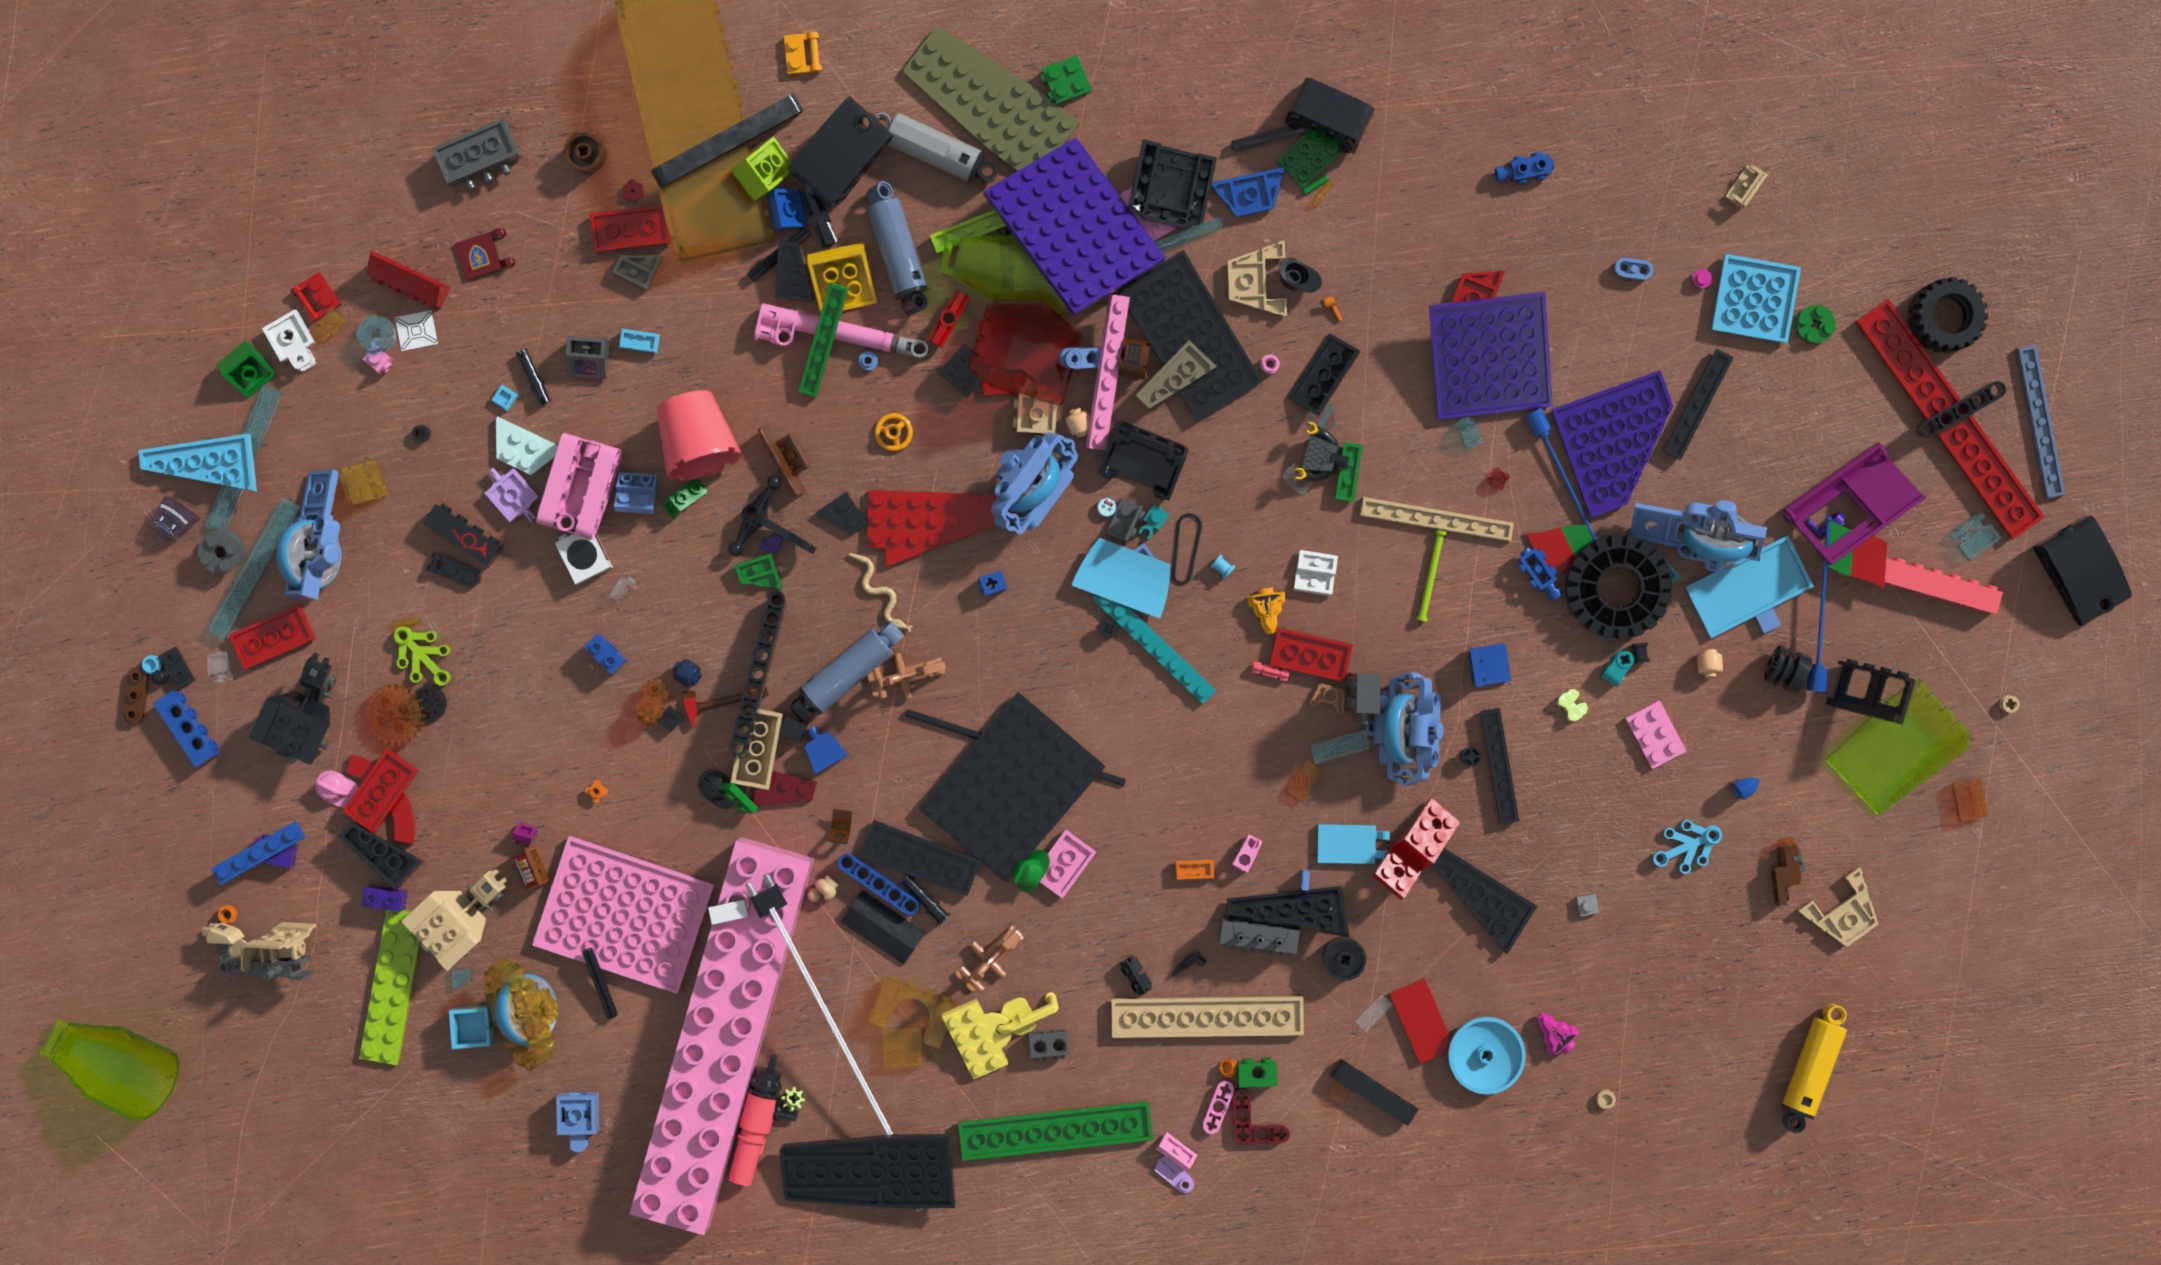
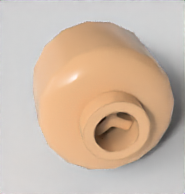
M1080 407L1070 410V415L1066 417L1070 434L1076 435V437L1087 435L1090 423L1089 412L1081 410Z
M1703 650L1697 656L1698 673L1705 675L1707 679L1716 678V675L1723 671L1722 655L1717 653V650Z

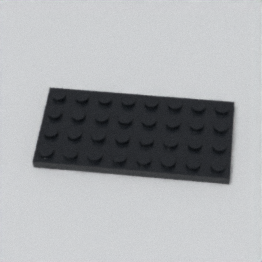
M1184 250L1118 289L1121 296L1130 297L1128 308L1163 366L1189 340L1217 366L1179 390L1180 395L1196 421H1199L1263 382Z

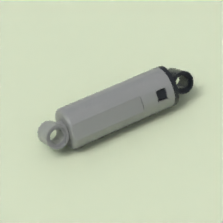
M883 112L875 115L878 122L880 120L888 122L885 128L894 135L888 146L971 184L976 177L983 183H991L996 179L997 170L995 164L991 161H984L986 152L901 113H897L894 119H891L888 114ZM990 168L993 172L990 176H984L982 174L983 169Z

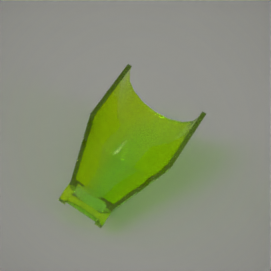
M1013 234L974 237L945 235L946 243L937 272L953 276L1002 309L1059 323L1065 309V304ZM953 243H958L959 246L953 269L948 268Z
M56 1018L55 1026L39 1054L48 1058L62 1074L66 1075L71 1081L70 1083L79 1089L85 1099L131 1121L148 1119L166 1103L174 1089L179 1074L180 1063L177 1053L122 1026L69 1023Z

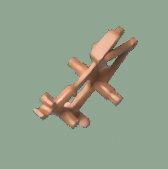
M897 653L893 654L897 674L882 677L880 668L877 667L872 669L867 678L874 697L879 696L880 699L887 697L884 686L900 682L901 690L904 693L905 699L912 697L909 682L945 673L946 666L945 662H940L942 658L939 657L905 667L901 654Z
M1013 925L987 950L976 941L971 943L970 947L982 961L971 972L964 965L955 972L956 977L970 991L977 990L980 993L984 990L985 987L979 980L984 977L983 974L988 968L1001 979L1006 975L997 962L1009 950H1014L1019 941L1024 937L1019 930L1012 933L1015 929Z

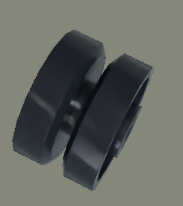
M1337 936L1325 945L1322 952V961L1326 970L1334 978L1341 981H1350L1357 978L1364 971L1366 954L1363 947L1355 939ZM1342 955L1347 956L1345 961H1342Z

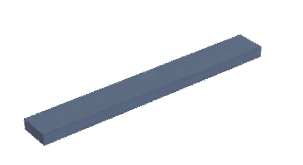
M2037 345L2017 348L2016 355L2044 498L2064 496L2066 493Z

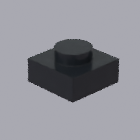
M670 705L656 720L671 733L684 718Z

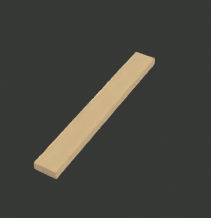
M1362 497L1359 516L1507 542H1511L1514 527L1512 522Z

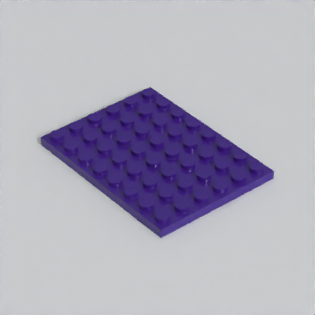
M1076 137L983 192L985 198L1073 316L1166 259Z

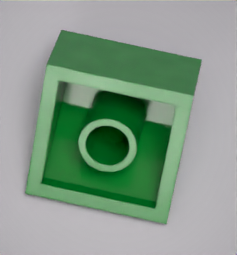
M247 340L243 341L216 364L221 375L246 398H249L277 374L259 351Z

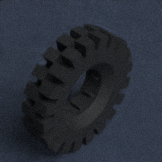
M1627 534L1601 536L1600 539H1594L1587 543L1585 548L1580 549L1575 555L1574 561L1570 563L1567 570L1568 575L1565 577L1567 603L1579 622L1595 634L1619 640L1644 634V631L1655 627L1657 621L1663 618L1667 612L1666 607L1671 603V588H1673V580L1669 573L1671 571L1660 552L1646 541ZM1619 566L1630 568V573H1635L1639 580V584H1637L1639 592L1636 598H1632L1633 601L1623 607L1622 605H1619V607L1607 605L1608 601H1603L1599 594V590H1601L1599 587L1601 577L1606 575V571L1614 567L1616 569H1619Z

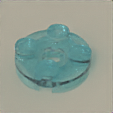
M370 315L359 325L356 338L361 348L370 354H377L376 352L381 351L386 352L396 341L395 328L387 318ZM379 331L381 336L372 338L373 333Z

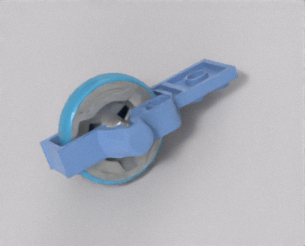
M333 469L309 471L300 518H294L290 526L285 529L279 538L276 549V561L281 575L287 581L284 596L297 600H318L319 590L328 586L339 572L342 560L341 546L338 541L340 524L338 521L333 520L331 515L339 471Z
M1719 500L1715 506L1692 502L1687 505L1685 512L1636 503L1629 536H1634L1647 542L1678 547L1677 553L1679 556L1702 561L1705 569L1717 572L1723 569L1726 562H1735L1744 558L1760 561L1767 527L1752 525L1744 518L1738 516L1736 505L1728 500ZM1647 522H1654L1656 526L1651 527L1647 525ZM1681 523L1685 524L1683 532L1679 531ZM1756 540H1759L1758 546H1755Z

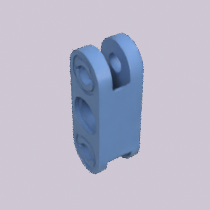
M1101 346L1064 348L1058 355V361L1063 367L1073 369L1098 368ZM1088 354H1090V359L1087 362L1086 357Z

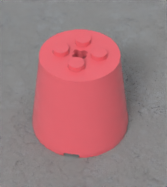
M698 390L670 397L657 407L664 464L669 480L674 481L676 478H680L681 481L706 477L725 470V465L729 463L734 465L741 459V451L712 392Z

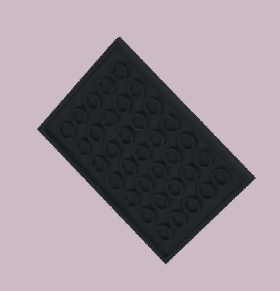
M1017 692L918 809L977 859L981 860L983 864L1002 880L1007 882L1012 877L1016 864L1030 856L1106 766L1021 693Z

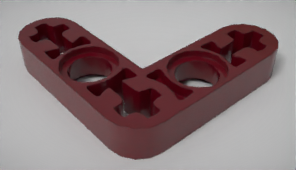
M1242 1087L1234 1091L1232 1096L1234 1137L1239 1144L1284 1143L1289 1139V1129L1285 1125H1251L1250 1094L1247 1089ZM1239 1092H1243L1247 1096L1243 1098V1105H1247V1108L1242 1106L1236 1108V1105L1240 1106L1239 1098H1236V1096H1239ZM1245 1111L1248 1115L1247 1119L1239 1121L1236 1117L1237 1113ZM1237 1124H1248V1127L1244 1126V1131L1246 1134H1248V1136H1245L1244 1140H1241L1240 1136H1237V1134H1241V1127H1237ZM1269 1129H1273V1133H1278L1279 1129H1283V1132H1286V1134L1283 1135V1138L1273 1135L1274 1139H1270ZM1258 1130H1266L1267 1137L1265 1139L1257 1138Z

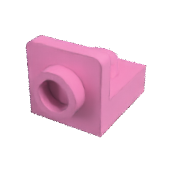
M373 345L362 360L375 369L374 371L383 374L391 369V363L394 359L377 345Z

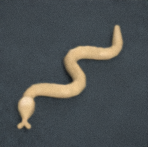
M849 553V557L867 565V571L861 582L863 590L869 595L886 594L889 596V601L884 610L885 621H893L899 629L907 628L911 632L910 628L913 627L912 625L906 626L903 621L892 619L890 616L897 602L893 589L886 586L876 588L869 586V580L874 572L873 562L865 556Z

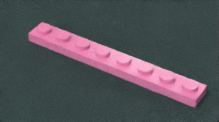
M1109 294L1086 448L1106 450L1130 297Z

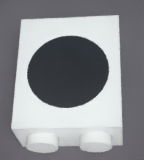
M566 533L558 537L559 541L555 543L575 584L579 585L613 568L597 534H595L592 540Z

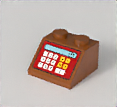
M536 845L511 855V866L514 870H517L519 885L525 891L550 881Z

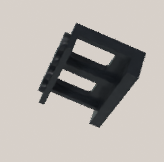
M1847 659L1846 662L1839 660L1838 664L1843 666L1834 698L1828 697L1826 705L1903 725L1916 680L1910 678L1909 673L1898 671L1895 674L1889 668L1880 667V670H1878L1872 664L1864 663L1861 666L1855 660ZM1854 670L1871 674L1864 698L1847 694ZM1888 678L1905 682L1901 700L1897 707L1881 703V697Z

